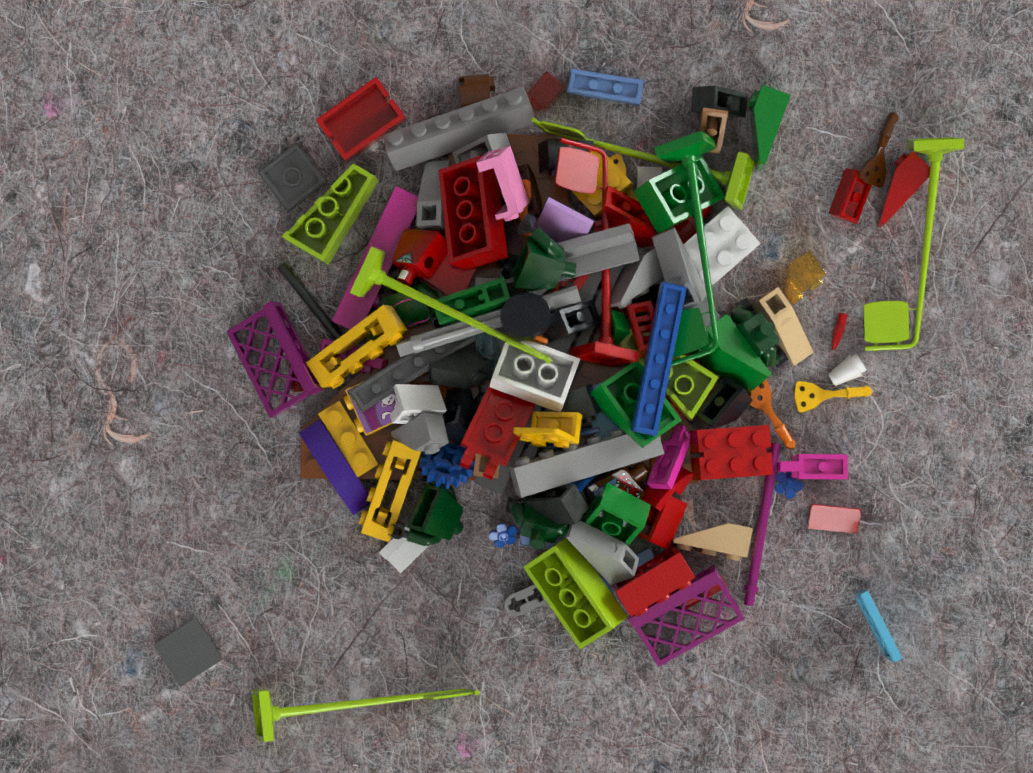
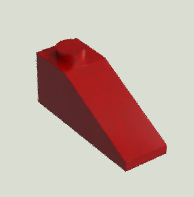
M913 151L908 156L903 153L894 163L897 168L892 172L877 222L880 228L929 178L930 167Z
M609 185L605 187L603 209L617 227L630 224L637 245L642 248L654 245L652 237L657 235V232L640 202Z

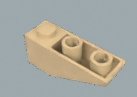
M779 287L751 305L756 313L761 312L766 320L773 324L774 332L780 340L778 345L793 366L813 353L793 307Z
M725 523L673 538L672 542L678 543V549L691 551L693 546L702 548V554L716 556L717 552L726 553L727 559L740 561L741 556H748L753 528Z

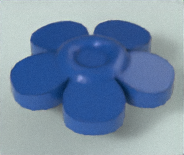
M780 472L776 476L778 484L775 485V491L778 494H782L785 491V497L792 499L795 497L796 492L802 490L803 483L795 481L797 478H791V472H788L787 476L785 473Z
M500 522L496 525V530L489 532V539L494 541V545L499 548L503 547L505 542L511 545L516 541L514 535L517 533V529L514 525L507 527L504 522Z

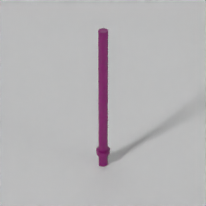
M771 443L770 447L773 475H766L748 581L747 585H744L746 593L743 605L753 606L755 594L759 591L757 582L781 444Z

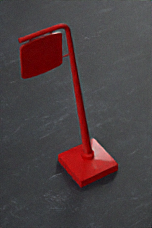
M560 138L559 142L568 144L569 147L559 148L555 184L562 188L585 194L595 193L596 188L602 189V231L609 229V215L603 209L605 187L608 186L606 153L595 146ZM571 145H572V146H575V147L587 149L588 152L583 151V150H579V149H575V148H571ZM591 151L597 152L602 156V187L596 186L599 158L591 154ZM609 268L602 270L601 337H599L598 342L571 347L570 355L583 361L616 367L638 362L639 351L613 344L614 339L611 338Z

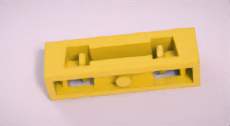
M382 305L307 361L306 364L322 388L332 387L334 389L345 382L344 378L350 373L355 374L364 368L363 363L367 360H374L382 355V349L389 344L392 346L396 342L403 339L402 334L408 330L392 306ZM371 333L374 337L380 336L376 340H370L343 361L340 357H335L337 354L346 353Z
M393 438L392 442H386L382 454L387 456L384 465H378L374 477L379 479L376 488H370L366 500L371 502L368 511H362L358 523L363 525L361 533L390 542L391 537L388 534H392L395 528L391 524H396L421 451H415ZM395 456L398 457L395 468L401 469L403 472L389 511L380 507L393 469L391 463ZM410 459L408 468L406 470L404 469L406 460ZM380 507L377 517L374 516L375 509ZM388 511H389V512H391L392 514H391V517H390V519H389V522H386L385 520H386V518H387Z

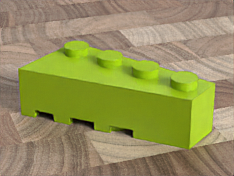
M353 163L330 186L331 188L322 197L320 196L314 202V205L296 221L295 225L281 237L326 265H329L379 180L373 174Z
M630 328V334L621 342L620 346L636 351ZM642 333L641 335L642 337L650 335V333ZM678 356L673 357L672 361L677 360ZM645 357L639 358L642 366H644ZM690 360L671 367L665 395L691 421L719 377L695 361Z

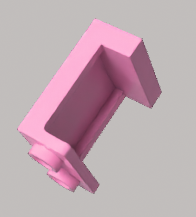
M509 145L487 152L476 162L479 172L494 168L506 203L495 214L496 220L504 218V221L518 218L519 213L523 212L525 206L529 203L511 146Z

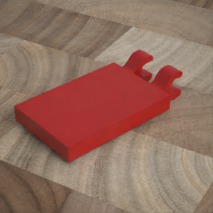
M488 386L460 446L466 448V451L459 466L469 470L476 453L490 459L484 470L483 477L492 481L499 464L507 466L520 439V436L513 433V428H525L536 404Z

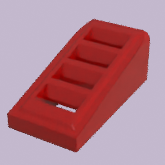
M651 301L631 304L626 307L636 351H639V358L645 357L648 344L645 343L649 342L650 335L642 337L641 334L651 332L654 317V308ZM646 311L648 313V315L636 317L635 315L636 313ZM650 322L649 325L640 327L638 325L639 323Z

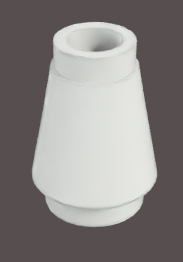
M856 353L853 356H847L828 375L834 385L837 386L863 376L862 373L867 369Z

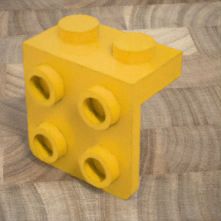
M532 411L531 428L514 427L513 433L520 436V440L531 442V445L535 447H546L547 443L554 444L555 447L569 448V444H579L582 414L578 412Z

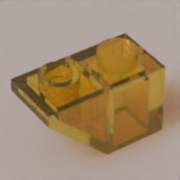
M810 250L788 265L786 269L783 294L792 305L804 298L803 291L809 287L813 291L824 283L822 278L827 275Z

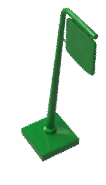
M698 131L654 147L657 157L670 165L682 162L683 166H686L709 311L702 314L699 308L682 310L673 357L678 356V359L672 361L671 367L711 354L718 348L719 344L695 165L697 162L696 157L716 149L714 139L703 131ZM710 313L714 344L711 348L702 351L701 348L710 343L702 315ZM699 350L698 353H695V354H692V355H689V356L680 358L681 355L688 354V353H691V352H693V351Z

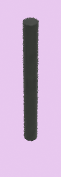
M286 263L281 264L277 268L278 271L335 341L343 335Z

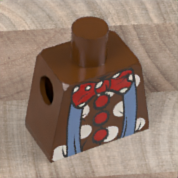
M641 461L632 469L627 465L598 474L588 484V488L596 496L604 485L609 483L641 499L645 494V484L642 479L651 472L647 465Z

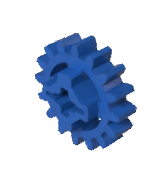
M449 441L437 453L425 454L422 451L420 458L422 476L428 475L427 482L429 483L436 481V487L445 484V488L449 489L450 484H453L458 488L460 481L466 484L468 477H472L475 460H473L469 470L461 469L459 465L466 448L459 447L455 443L451 444Z

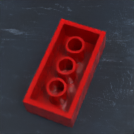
M477 156L438 170L449 264L465 271L508 257L503 218L496 220L495 214L502 208L499 182L494 168L479 172L476 162L482 156Z

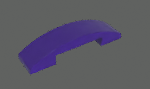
M317 420L300 431L299 434L350 512L355 515L370 505L371 502L366 501L369 494L355 475L321 420Z

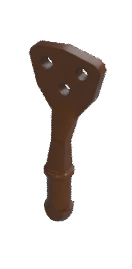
M891 112L887 115L882 132L879 133V141L874 156L867 160L858 172V177L868 185L879 188L884 185L886 175L884 153L885 147L891 138L893 128L896 122H898L896 112Z

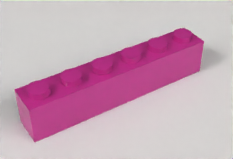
M397 186L395 187L332 319L333 323L350 330L368 317L373 308L378 309L379 299L382 297L380 293L385 285L379 286L374 284L366 297H358L351 294L350 291L371 247H376L386 252L382 271L386 272L387 276L391 273L394 265L392 258L405 228L414 229L412 225L415 219H417L418 196Z

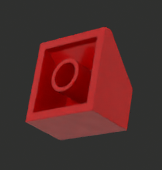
M671 496L661 512L651 506L645 527L637 537L669 549L688 504Z

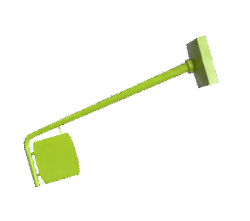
M535 117L531 119L536 126L549 134L571 140H591L596 147L598 146L599 148L670 168L682 164V162L670 165L658 158L657 155L589 139L575 128L546 121L539 122ZM742 152L737 153L731 171L721 172L710 169L715 179L727 186L725 201L732 208L738 210L743 209L755 162L751 157Z
M964 138L906 139L907 150L928 154V161L931 162L917 308L908 309V303L904 301H877L864 304V340L875 343V346H865V351L910 349L918 342L940 163L943 160V154L965 149ZM908 310H917L913 341L910 344L899 345L900 341L909 339ZM897 342V345L877 346V343Z
M376 247L370 248L350 291L351 294L358 297H366L374 284L379 286L385 285L497 337L526 353L545 360L547 364L553 362L551 357L387 276L386 272L382 271L386 252Z
M261 688L251 690L256 739L262 742L274 741L275 721H279L283 717L417 699L435 700L470 694L479 695L480 693L478 690L465 688L279 708L272 705L269 690Z

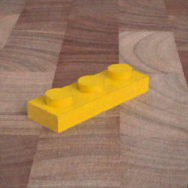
M340 401L318 413L357 478L379 465Z

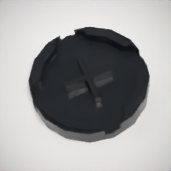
M522 292L512 296L505 302L501 309L500 320L504 330L511 338L519 341H530L547 331L551 323V311L547 301L542 296L532 292Z

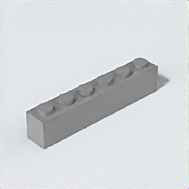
M523 86L384 134L383 139L390 161L395 171L451 153L483 136L504 132L509 133L532 125L534 123L531 119L535 116Z
M621 428L611 430L608 436H590L586 438L587 442L578 445L569 444V448H563L555 452L553 449L539 452V456L530 459L529 456L515 459V464L508 466L516 495L522 498L663 455L664 451L660 436L641 448Z

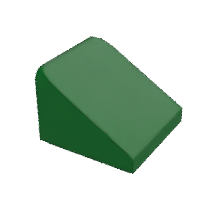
M611 310V338L614 339L613 344L618 345L630 334L625 314Z

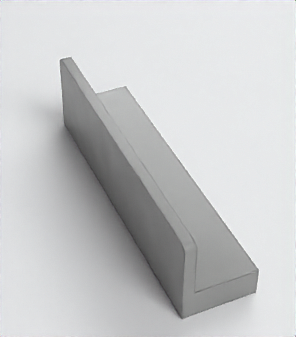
M630 224L558 243L564 248L566 261L576 263V274L573 278L639 260L636 241ZM561 276L559 282L572 278Z

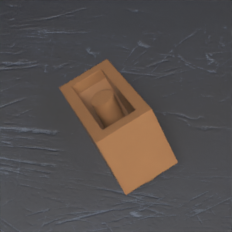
M703 108L700 114L698 131H703L714 139L716 149L709 152L720 154L728 111Z

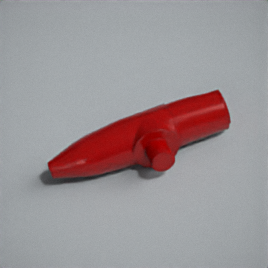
M840 312L838 314L832 336V350H836L843 336L848 316L845 313Z

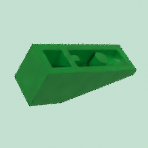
M501 277L436 300L472 318L503 308L505 302L512 295L505 278ZM435 309L440 325L460 322V320Z

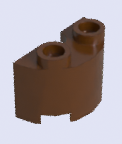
M489 74L459 76L462 107L491 98L490 91H495L494 76L489 77Z

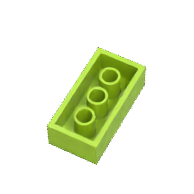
M566 537L523 566L579 649L611 631L628 617L594 567Z

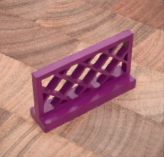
M270 301L263 305V309L226 331L270 418H274L311 394H317L324 390L306 364L310 359L280 302ZM263 316H266L269 322L267 332L256 329L259 319ZM242 329L250 330L247 344L240 343L236 335ZM255 332L265 335L262 349L252 346ZM271 337L277 338L280 343L277 354L267 351ZM251 349L261 352L257 366L252 365L248 359ZM266 354L276 357L273 371L263 368ZM281 359L289 361L291 365L289 375L278 372ZM262 371L272 374L268 388L262 386L259 381ZM277 376L287 378L284 392L274 390ZM293 380L299 382L304 391L297 396L289 394ZM272 393L283 396L280 406L276 409H273L270 403Z
M715 564L696 574L695 578L691 580L692 584L680 591L676 589L670 593V597L666 601L659 604L655 602L648 606L649 610L638 617L633 615L630 617L628 614V621L636 629L658 667L745 619V616L722 580ZM718 584L723 591L721 600L707 597L708 589ZM725 596H726L727 600L729 601V603H728V602H724ZM689 599L702 600L699 612L685 609ZM705 601L719 605L716 617L702 613ZM722 606L733 608L737 615L730 620L719 618ZM670 610L680 612L678 623L673 624L663 621L665 613ZM683 614L697 617L694 629L681 626ZM704 618L715 621L713 629L709 632L697 630L700 619ZM648 622L658 624L656 637L645 634L641 626ZM662 626L676 629L673 641L659 638ZM679 630L693 633L691 642L687 644L676 642ZM657 642L671 645L670 653L660 658L655 651Z

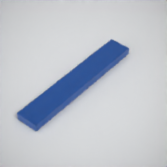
M660 282L631 431L651 436H657L687 287Z

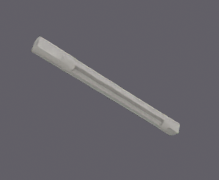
M576 285L542 296L547 301L550 311L581 302ZM501 309L472 317L493 329L502 327L500 320ZM460 321L411 336L409 339L396 342V346L401 357L480 334L484 331Z

